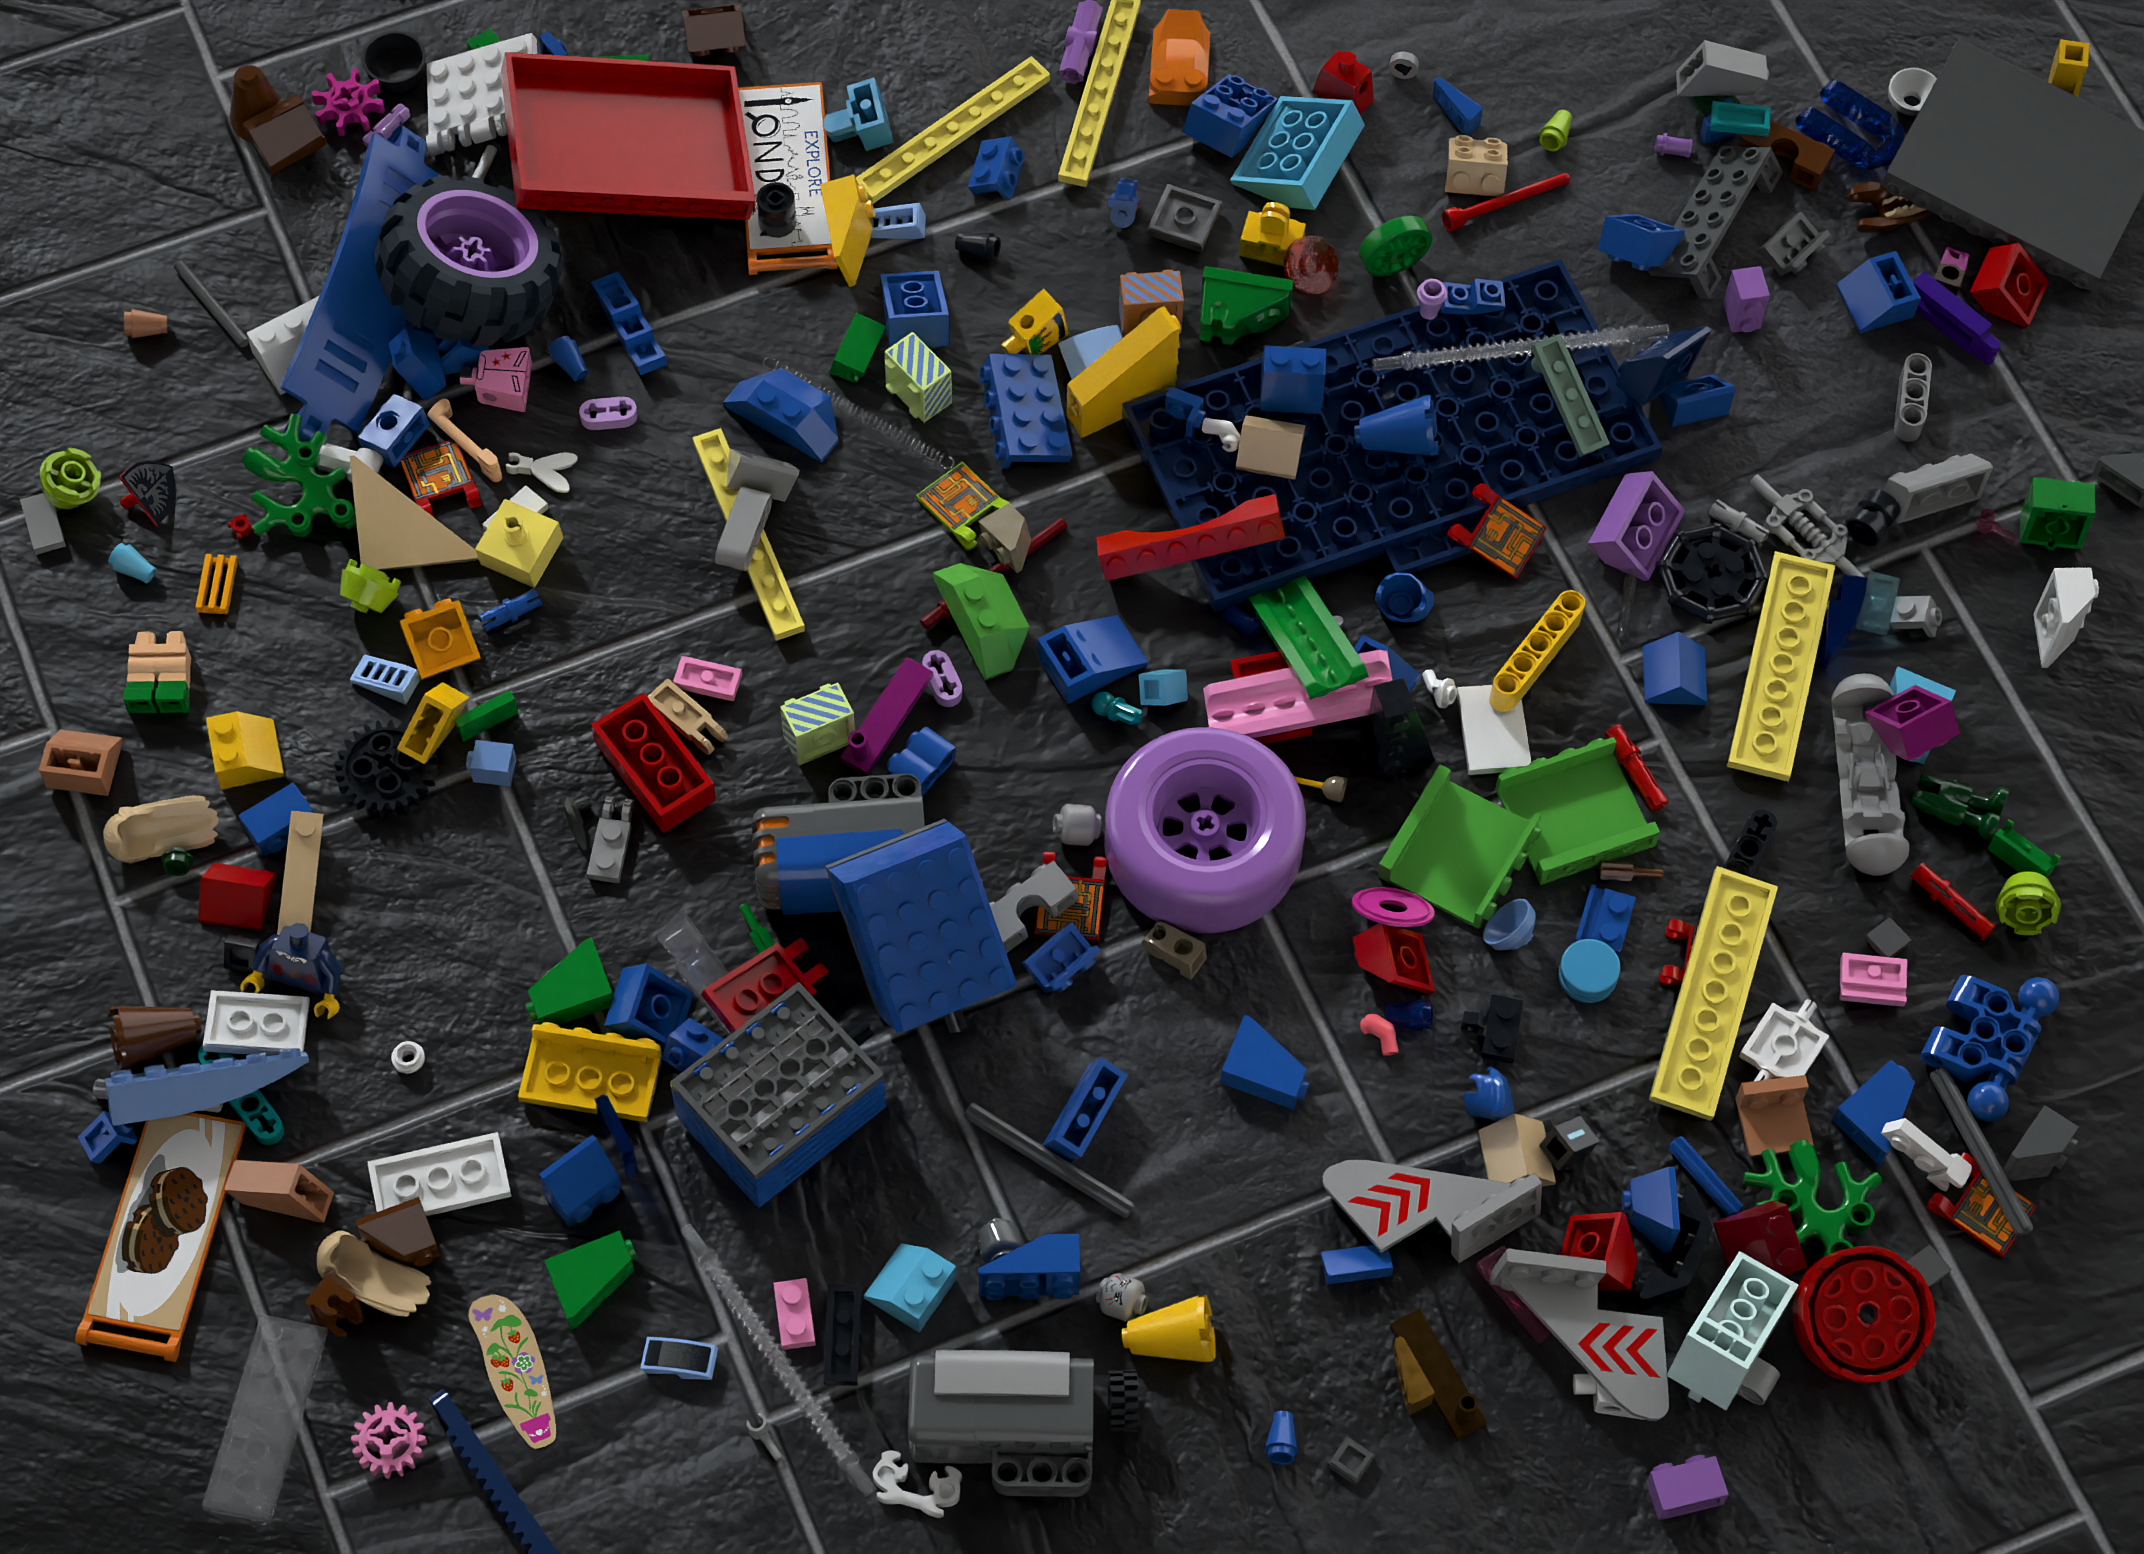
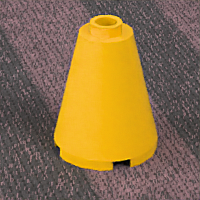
M1197 1295L1129 1320L1127 1328H1122L1124 1348H1130L1132 1355L1198 1362L1214 1361L1213 1359L1216 1357L1214 1327H1211L1209 1316H1212V1311L1207 1295Z

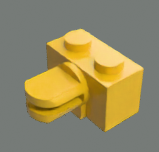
M1278 202L1266 203L1262 212L1259 213L1249 211L1240 239L1239 256L1296 269L1304 243L1306 224L1290 219L1289 208Z

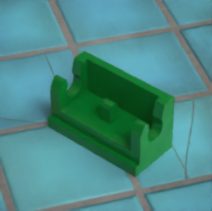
M856 313L833 360L829 374L857 383L860 378L859 376L863 377L886 326Z
M2008 819L2003 829H1999L1995 833L1988 850L2019 873L2036 872L2047 878L2058 866L2061 857L2055 853L2051 858L2014 831L2012 829L2014 822Z

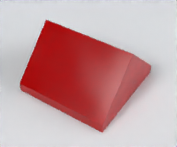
M214 863L201 876L198 921L262 932L276 883L277 872Z

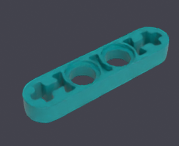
M203 1045L198 1051L201 1065L213 1063L214 1060H209L208 1056L211 1052H203ZM214 1052V1054L219 1055L220 1059L233 1058V1061L236 1060L231 1053ZM258 1089L228 1101L258 1142L264 1145H273L282 1139L284 1127L280 1117ZM247 1098H256L259 1101V1105L255 1110L247 1112L241 1109L242 1102ZM262 1115L267 1124L273 1126V1133L269 1134L267 1131H263L262 1125L258 1120Z

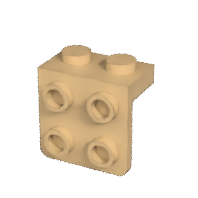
M1466 135L1450 138L1445 192L1495 197L1504 195L1508 166L1507 144L1497 138L1475 140Z

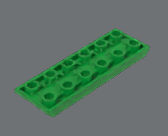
M1305 575L1293 579L1287 585L1275 591L1257 593L1248 597V603L1310 700L1325 696L1329 692L1355 684L1357 681L1369 677L1363 661Z

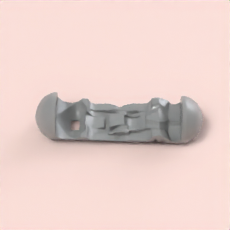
M1862 673L1843 679L1835 688L1831 700L1840 777L1846 857L1860 872L1878 876L1897 870L1905 862L1909 855V841L1903 836L1905 812H1902L1900 809L1899 789L1895 782L1896 755L1888 750L1866 719L1864 713L1892 698L1894 692L1879 676ZM1863 830H1878L1879 833L1864 836Z

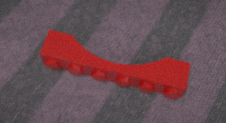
M1276 494L1245 501L1220 517L1192 527L1165 532L1124 530L1096 537L1098 556L1105 581L1284 539L1285 533Z

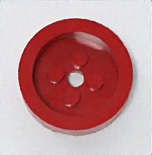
M1858 1246L1836 1251L1817 1261L1801 1279L1793 1301L1792 1318L1794 1331L1806 1356L1827 1375L1841 1381L1860 1384L1890 1380L1910 1370L1921 1357L1926 1347L1929 1346L1935 1327L1933 1297L1921 1273L1916 1267H1912L1906 1260L1898 1256L1899 1254L1875 1246ZM1863 1305H1869L1875 1311V1319L1870 1324L1864 1323L1858 1317Z

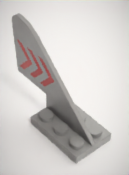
M1346 1160L1330 1166L1323 1174L1325 1190L1380 1252L1387 1250L1437 1220L1451 1238V1254L1460 1263L1540 1215L1542 1182L1535 1173L1527 1178H1518L1511 1184L1370 1160Z
M1507 1249L1490 1272V1285H1498L1504 1290L1514 1291L1605 1392L1632 1416L1648 1421H1658L1663 1418L1669 1409L1663 1317L1597 1309L1598 1283L1606 1274V1261Z

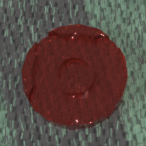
M1308 235L1296 239L1288 247L1284 256L1286 278L1293 280V289L1301 294L1316 295L1327 291L1338 275L1339 262L1336 251L1321 236Z

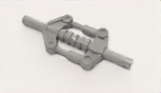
M1758 474L1751 479L1750 484L1774 506L1764 524V528L1770 530L1769 534L1777 535L1787 546L1790 545L1801 555V558L1836 565L1856 585H1859L1865 579V576L1844 557L1848 529L1842 524L1836 525L1826 516L1827 513L1813 500V494L1810 490L1802 489L1799 493L1786 494L1784 497H1781ZM1806 509L1818 521L1825 523L1832 530L1831 539L1827 540V536L1821 534L1818 528L1815 529V525L1812 522L1809 523L1810 520L1804 517V514L1800 511ZM1789 521L1792 527L1795 526L1794 529L1797 532H1801L1800 535L1803 538L1807 537L1806 540L1812 543L1815 549L1804 550L1783 524Z

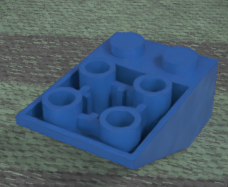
M1228 74L1191 103L1182 133L1232 158L1247 145L1274 108L1278 98L1270 95L1265 89L1256 88L1246 83L1239 76Z
M1118 615L1064 625L1037 639V657L1067 704L1149 664Z
M1045 1234L978 1268L979 1296H985L989 1300H1002L1006 1296H1019V1298L1024 1300H1033L1039 1296L1069 1299L1073 1295H1079V1234Z

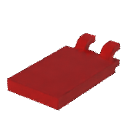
M801 937L785 949L777 942L703 989L700 995L732 1034L798 982L814 998L817 993L814 988L823 983L824 980L822 978L827 976L829 971L822 963H819L805 974L799 970L795 963L804 957L803 953L809 949V946Z

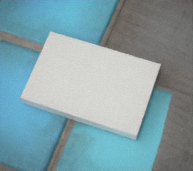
M1492 685L1457 687V700L1468 775L1502 773L1508 768L1517 767L1518 769L1531 763L1522 699L1511 711L1500 712L1495 710L1489 703Z
M211 990L203 1052L248 1055L266 1053V1056L280 1055V1050L288 1048H299V1051L303 1052L310 997Z

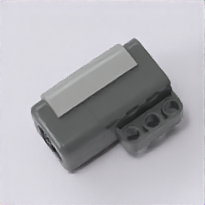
M936 1350V1356L915 1357L910 1364L908 1443L911 1459L917 1463H992L993 1487L1001 1495L1078 1497L1084 1495L1090 1489L1092 1482L1094 1359L1070 1358V1352ZM1004 1470H1011L1015 1472L1017 1477L1010 1482H1005L998 1475ZM1043 1470L1047 1471L1051 1478L1046 1482H1038L1033 1478V1475L1037 1471ZM1072 1471H1080L1086 1478L1082 1482L1074 1483L1067 1476Z

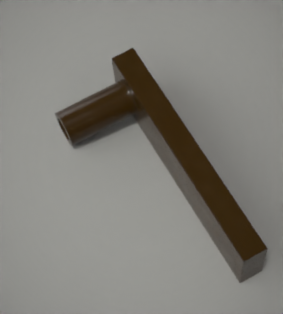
M1420 1308L1390 1323L1389 1328L1395 1338L1401 1336L1405 1339L1435 1392L1433 1403L1456 1442L1485 1428L1487 1421L1478 1408L1477 1397L1469 1393Z

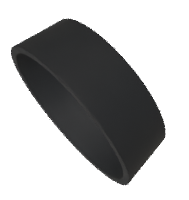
M401 31L382 33L371 39L363 50V67L370 81L378 79L380 89L383 91L403 92L416 86L424 76L426 60L424 46L419 39L409 33ZM392 48L410 50L421 60V65L413 74L399 80H384L370 72L371 64L376 56Z

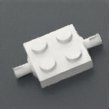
M1806 999L1798 1013L1786 1011L1775 1003L1771 1004L1739 1055L1740 1058L1752 1064L1760 1071L1754 1081L1806 1075L1829 1038V1035L1815 1028L1809 1021L1813 1012L1817 1009V1005L1814 1002L1806 1011L1811 1003V1000Z

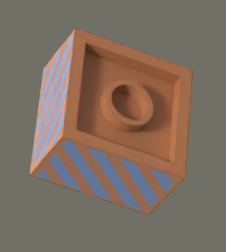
M1163 270L1162 272L1140 274L1131 272L1126 273V275H1120L1119 314L1123 337L1163 306H1165L1170 315L1177 317L1181 326L1179 334L1182 333L1184 299L1180 271Z

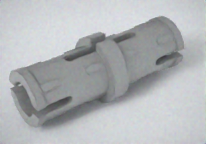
M1719 499L1716 500L1709 510V517L1730 528V531L1736 534L1738 533L1749 540L1754 539L1758 543V547L1762 546V543L1765 542L1770 533V530L1748 518L1747 513L1743 511L1740 513Z

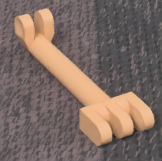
M439 400L429 410L427 416L480 464L482 472L491 481H501L502 473L498 458L489 449L485 448L482 450L449 420L453 415L449 400Z

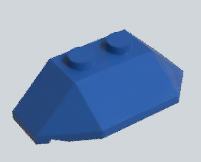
M782 368L740 381L723 402L724 407L820 463L824 461L839 442L831 397Z

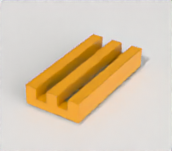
M205 554L195 606L197 612L228 614L238 563L236 556L230 555V558H225L224 555L220 554L217 557H213L212 554ZM213 565H214V566H216V567H215V572H214V577H213V582H212V588H211L209 603H208V605H205V603H206V598H207V593H208V588H209V583H210V577H211L212 567H213ZM223 566H228L221 606H216Z

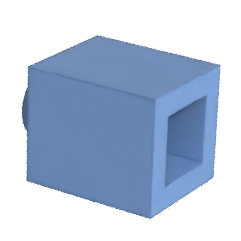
M476 740L474 751L468 752L466 762L467 770H471L473 782L511 786L516 763L514 746L507 743Z

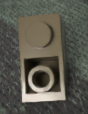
M1008 503L979 520L982 531L980 540L988 551L992 549L996 553L999 561L1004 566L1008 564L1018 573L1023 568L1031 537L1025 518Z

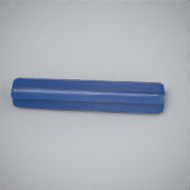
M1682 1136L1673 1140L1669 1146V1151L1726 1216L1729 1217L1742 1212L1743 1204Z

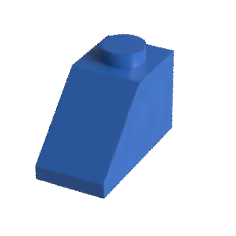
M406 327L388 343L394 368L422 399L428 401L446 386L435 335Z

